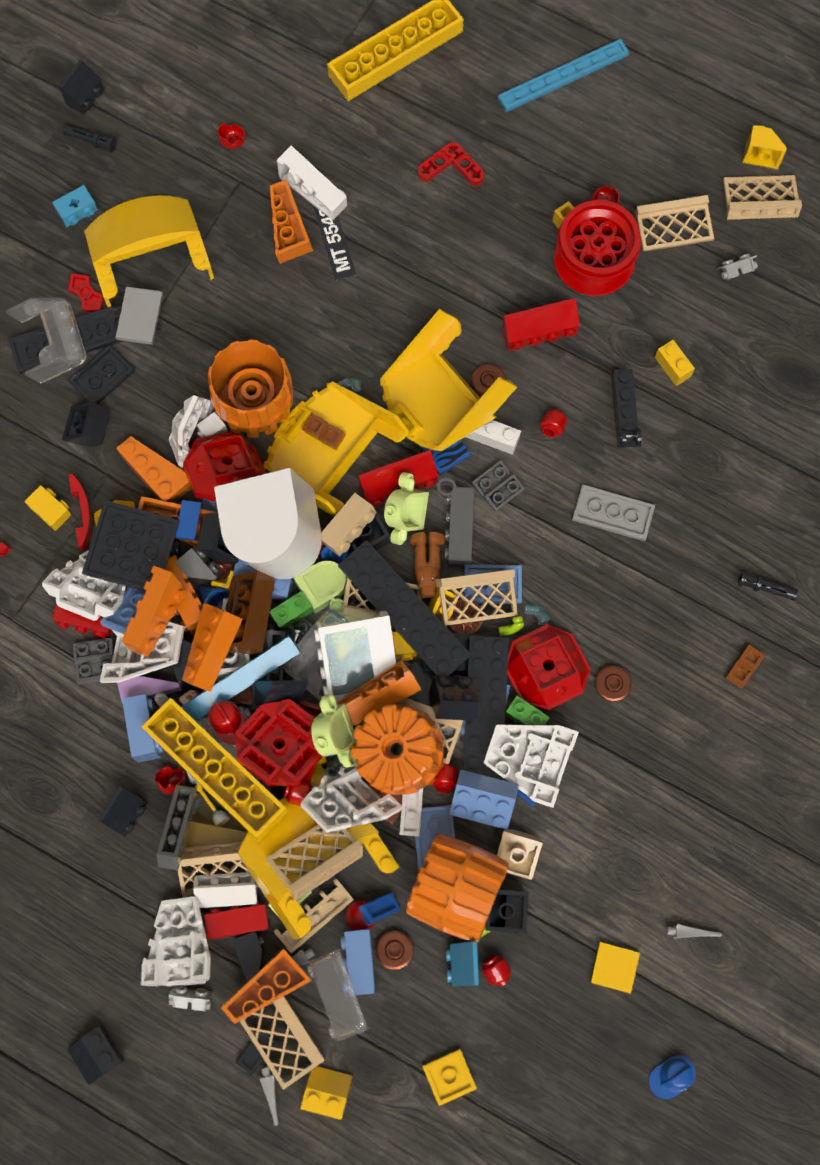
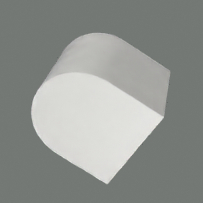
M291 468L214 487L222 538L226 547L233 555L256 570L275 579L294 578L312 566L318 557L322 543L314 489Z

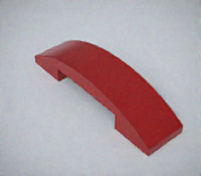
M69 474L71 493L74 498L80 499L83 527L76 528L78 547L83 552L86 551L92 535V510L83 487L73 474Z

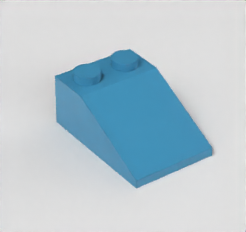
M477 942L450 944V949H446V959L451 961V970H447V981L451 982L452 986L479 985Z

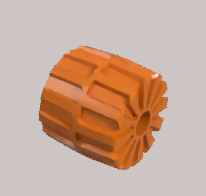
M250 339L249 341L230 343V346L222 351L220 350L214 356L215 361L212 367H209L208 382L213 407L223 423L227 422L230 430L237 435H240L241 431L247 432L249 438H259V433L263 431L266 435L272 434L278 430V423L282 424L284 420H287L293 404V384L286 362L283 358L279 357L274 347L262 344L258 340Z
M386 705L381 710L369 712L364 718L365 723L362 726L357 725L353 737L357 739L356 745L351 746V756L357 760L358 764L355 769L372 787L391 795L417 793L425 786L431 785L436 780L439 770L444 768L446 761L444 759L445 740L438 730L436 723L428 715L416 708L403 705ZM397 744L402 746V752L399 755H395L393 752V748Z
M437 834L426 854L423 867L420 868L406 912L408 915L440 931L478 943L485 929L486 920L497 892L504 881L509 862L470 843L443 834Z

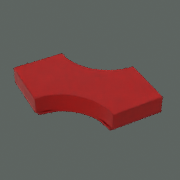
M71 273L68 291L81 299L83 312L92 313L102 310L104 296L92 289L90 276Z

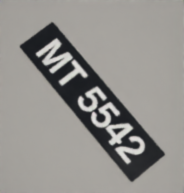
M313 205L335 280L355 276L356 272L339 217L337 216L332 220Z

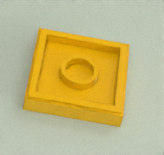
M599 942L590 983L631 993L640 953Z
M460 1049L423 1065L439 1106L477 1089Z

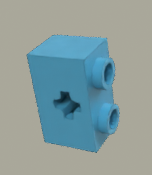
M84 185L52 202L66 227L75 225L79 220L89 217L97 211L95 202Z

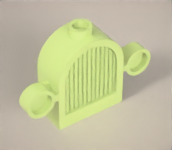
M403 472L399 477L398 483L401 489L391 493L384 510L387 525L395 528L391 533V542L397 545H401L406 541L407 531L424 529L429 492L414 489V477L406 472Z
M322 561L315 565L313 563L304 573L294 577L295 584L304 593L312 605L315 614L330 605V611L334 615H340L343 600L339 598L345 592L346 575L338 568L337 563L332 561Z
M332 694L325 695L321 698L319 704L322 712L314 719L312 724L314 746L322 756L337 754L340 763L346 768L355 766L356 759L352 758L350 747L357 739L353 737L354 728L345 703L337 705L336 699Z

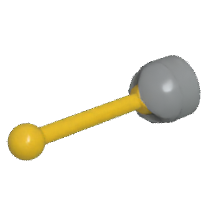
M196 785V791L200 792L214 812L212 819L215 825L220 827L230 819L227 812L217 810L203 791V787Z

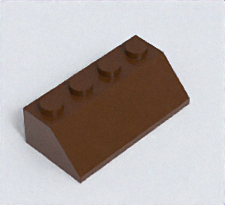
M258 570L232 576L226 612L242 618V622L228 652L249 655L262 653L275 578Z

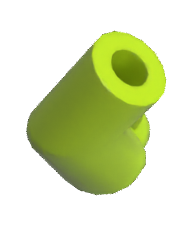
M513 617L514 624L498 627L500 637L515 634L523 628V617Z

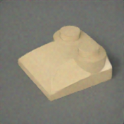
M504 829L497 856L509 862L507 873L532 880L543 840L514 829Z

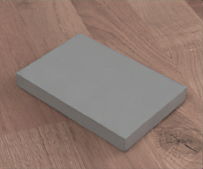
M126 287L116 333L117 340L153 345L163 292Z

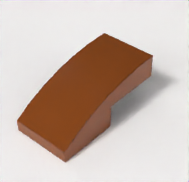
M311 414L302 428L304 432L335 450L338 449L346 436L345 432L329 425L327 421Z
M748 645L726 676V679L742 689L765 655L751 645Z

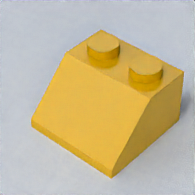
M753 125L746 143L743 163L778 169L787 147L771 128Z
M316 1066L311 1070L301 1109L341 1120L353 1076Z

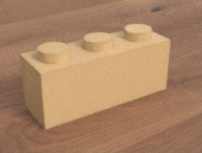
M354 493L321 532L322 543L338 556H341L342 553L349 549L352 541L361 535L363 528L374 519L377 512L370 503Z

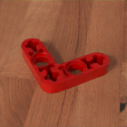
M455 142L447 144L418 168V177L425 182L432 180L451 164L474 186L482 184L484 180V171ZM442 159L444 160V164L437 165L435 164V160ZM467 161L469 162V166L462 167L460 166V162ZM423 170H424V171H428V170H429V174H427V173H424V174H423ZM473 174L476 176L479 174V178H473Z

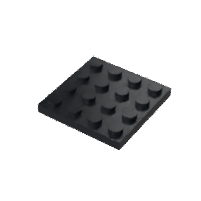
M104 500L82 574L146 592L144 586L147 581H151L153 566L166 570L180 520Z

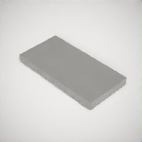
M582 484L572 521L645 541L655 505Z

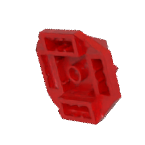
M232 431L195 439L183 462V469L195 497L205 498L212 502H216L214 487L267 474L255 446L247 442L241 435H236Z
M546 624L512 642L508 654L507 677L517 696L536 708L550 711L584 693L591 668L573 634ZM551 663L553 670H545L543 664Z
M290 699L262 704L235 733L237 761L268 786H298L323 757L316 750L312 739V724L315 718ZM278 743L284 745L282 749H277L274 746Z

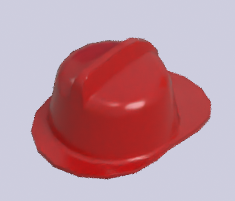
M220 701L215 703L208 713L209 723L218 738L228 745H236L235 733L246 722L238 707L233 702Z

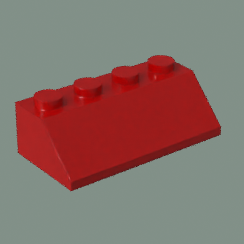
M576 298L504 315L502 334L507 350L513 349L516 351L524 346H536L544 341L553 342L560 337L576 335L580 327Z
M431 450L359 475V485L364 500L372 504L373 507L382 505L393 491L401 489L398 481L403 472L413 475L415 481L414 489L433 487L438 482V474Z

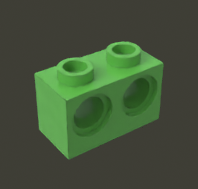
M302 591L269 611L271 618L280 631L288 629L289 625H294L303 617L305 618L314 612L312 605Z
M519 696L515 697L505 713L507 718L518 725H546L550 718Z

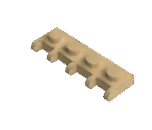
M334 879L333 882L338 887L328 896L323 890L319 892L324 899L311 909L307 903L304 905L308 911L306 915L311 922V929L305 936L294 940L288 930L283 934L278 929L274 930V933L291 954L354 901L337 879Z

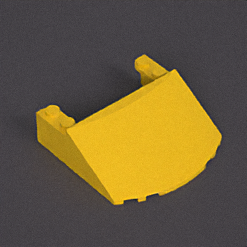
M148 196L133 199L104 212L84 231L92 262L108 307L112 306L110 299L114 298L118 293L111 263L186 241L195 268L198 270H208L210 279H214L198 226L187 199L173 196Z
M441 309L435 313L380 378V384L383 386L384 395H382L383 401L386 402L388 411L396 414L408 429L409 433L406 437L416 444L434 451H443L495 419L494 413L517 388L512 381L499 377L481 398L478 397L442 355L443 351L449 348L450 343L461 334L462 330L458 319Z
M335 382L326 384L327 388L320 392L314 391L312 393L313 396L306 402L301 401L290 412L287 420L282 422L274 435L275 440L272 447L269 446L267 450L269 455L267 461L264 462V468L270 473L291 468L314 489L317 508L319 507L335 517L344 506V503L329 495V493L375 435L379 433L398 443L407 436L409 431L396 414ZM311 414L345 432L346 436L337 450L323 444L302 430Z
M283 798L279 802L286 807L288 813L260 842L248 831L237 854L295 940L302 938L310 931L311 922L298 901L292 898L289 889L267 863L266 858L319 824L301 806L289 804L286 802V798ZM371 823L345 828L355 841H359L361 845H364L383 873H392L399 868L377 834L379 832ZM321 836L310 837L308 843L320 844ZM324 837L323 845L334 846L336 838ZM338 839L337 847L345 848L350 845L348 840ZM296 846L292 849L291 854L303 855L304 847ZM307 848L306 856L318 857L319 849ZM322 850L320 858L329 859L333 856V851ZM279 857L274 862L277 866L286 867L287 858ZM290 859L289 867L301 868L302 860ZM305 861L303 869H314L316 862ZM287 873V879L290 883L299 878V873Z

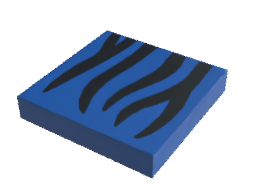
M461 440L443 451L431 450L439 475H442L471 456V453ZM419 445L422 452L430 450Z

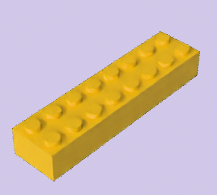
M432 0L327 64L328 76L346 100L349 101L463 32L464 19L449 0Z
M172 698L142 726L144 731L259 842L288 813L283 804Z

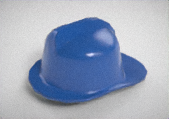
M684 1056L669 1058L651 1072L649 1077L651 1091L662 1099H670L677 1096L694 1083L696 1077L695 1067Z

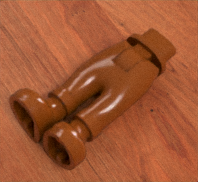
M418 532L410 536L409 542L415 546L416 553L415 576L418 589L420 590V597L423 598L435 597L436 590L438 589L435 580L440 579L441 572L439 546L445 543V536L437 532H430L428 534L429 562H426V533Z

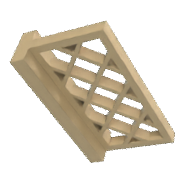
M795 175L723 178L727 220L799 216L802 202L798 197ZM766 182H770L774 186L771 189H769L763 184ZM791 182V186L786 188L781 183ZM753 183L756 187L752 190L746 184ZM728 184H736L739 187L733 190ZM759 188L766 192L763 197L756 193ZM776 188H779L784 193L781 196H779L773 191ZM743 189L749 194L743 197L738 192ZM770 195L773 198H775L776 201H768L766 200V198ZM789 195L793 200H785L784 197ZM753 196L759 201L751 202L748 199ZM736 197L740 202H731V198Z
M708 195L637 206L634 215L640 230L643 252L713 241L714 235L708 209ZM704 210L705 218L703 221L693 216L696 211ZM683 213L689 217L685 224L676 219L678 214ZM662 216L671 219L667 227L658 221ZM643 219H649L654 223L649 230L643 226ZM690 219L699 224L696 231L686 226ZM673 222L682 227L678 234L669 229ZM655 225L664 230L660 237L651 232ZM701 226L708 230V236L702 237L697 234ZM683 229L692 234L690 239L684 240L679 236ZM665 232L675 237L672 242L667 243L661 239ZM648 234L657 240L654 245H646L645 239Z
M514 569L436 579V587L439 588L443 624L446 626L518 616L513 577H515ZM503 582H508L509 590L506 595L498 590ZM484 585H488L493 589L488 597L479 592ZM466 587L474 591L469 600L461 594ZM444 590H452L457 594L451 603L445 599ZM495 592L503 597L498 606L490 600ZM477 594L485 600L480 608L472 603ZM459 597L467 602L461 611L453 605ZM505 601L511 604L512 612L505 613L500 609ZM487 603L495 608L491 615H487L482 611ZM469 605L477 611L473 618H469L464 614ZM453 608L459 614L455 620L448 621L447 613Z
M348 578L346 579L343 605L339 618L356 621L378 617V611L370 610L365 603L368 600H362L357 593L359 590H355ZM406 583L411 589L417 590V596L421 599L418 585ZM353 594L360 602L356 607L348 605V599Z
M408 698L394 704L416 708L435 721L449 751L445 759V763L449 764L465 720L436 719L433 707ZM447 727L456 729L454 737L449 740L445 739L442 732Z
M317 825L267 857L266 861L289 889L290 895L296 901L363 856V846L359 841H355L346 829L337 830V833H326L320 825ZM321 836L320 844L308 843L309 838ZM324 837L336 838L335 845H323ZM338 839L348 840L350 845L345 848L337 847ZM296 846L304 847L303 855L291 854L292 849ZM307 848L319 849L318 857L306 856ZM322 850L333 851V856L329 859L320 858ZM279 857L287 858L286 867L277 866L274 861ZM290 859L302 860L301 868L289 867ZM305 861L316 862L314 869H303ZM287 873H299V878L290 883L287 879Z
M243 841L184 848L178 870L182 897L194 895V890L186 889L185 885L189 880L194 882V875L197 871L205 875H214L215 871L219 868L226 872V874L235 873L233 871L240 866L246 870L245 873L249 872L237 854ZM226 861L235 863L230 869L222 865ZM209 863L214 865L210 872L202 866ZM192 866L195 869L189 874L182 867Z
M285 996L273 1002L276 1007L275 1016L264 1015V1008L261 1009L260 1014H251L260 1016L257 1028L249 1027L245 1021L246 1018L240 1021L283 1090L325 1061L324 1056ZM278 1011L283 1018L277 1017ZM262 1017L274 1019L272 1031L260 1029ZM276 1020L286 1022V1034L274 1032ZM289 1029L291 1030L293 1035H288ZM251 1030L257 1031L256 1037ZM259 1032L271 1034L269 1046L260 1045L258 1042ZM274 1034L285 1036L283 1049L271 1047ZM288 1037L295 1038L299 1042L297 1052L285 1050ZM301 1047H302V1049L304 1050L305 1053H300V1048H301ZM263 1048H267V1049H268L267 1054L265 1053V1051L263 1050ZM271 1049L282 1051L280 1064L270 1061ZM285 1052L297 1054L294 1067L282 1065ZM299 1055L307 1056L312 1065L306 1069L297 1068ZM274 1066H279V1071H278V1072H277V1070L275 1069ZM282 1067L294 1069L292 1079L284 1083L280 1076ZM296 1070L302 1071L295 1076Z

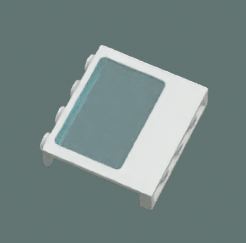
M387 611L378 612V617L323 627L320 622L316 623L317 630H314L315 641H319L320 648L317 649L318 660H322L323 667H320V674L326 683V686H323L324 696L332 694L337 702L396 664L390 617Z

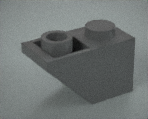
M197 544L175 562L187 577L215 580L221 574L219 566L214 561L211 562L206 555L196 550Z

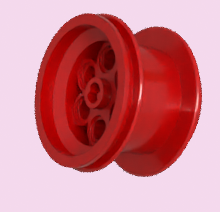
M591 200L573 208L560 225L554 251L555 268L562 281L571 289L591 296L610 294L624 286L634 271L635 261L641 247L640 230L635 218L621 205L607 200ZM584 261H590L592 264H586ZM603 262H609L610 264L605 265Z

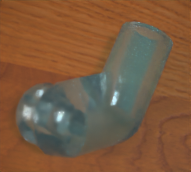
M347 377L336 382L344 388L352 387L354 392L362 390L359 379Z
M526 604L525 614L535 615L540 626L548 624L550 617L542 607Z

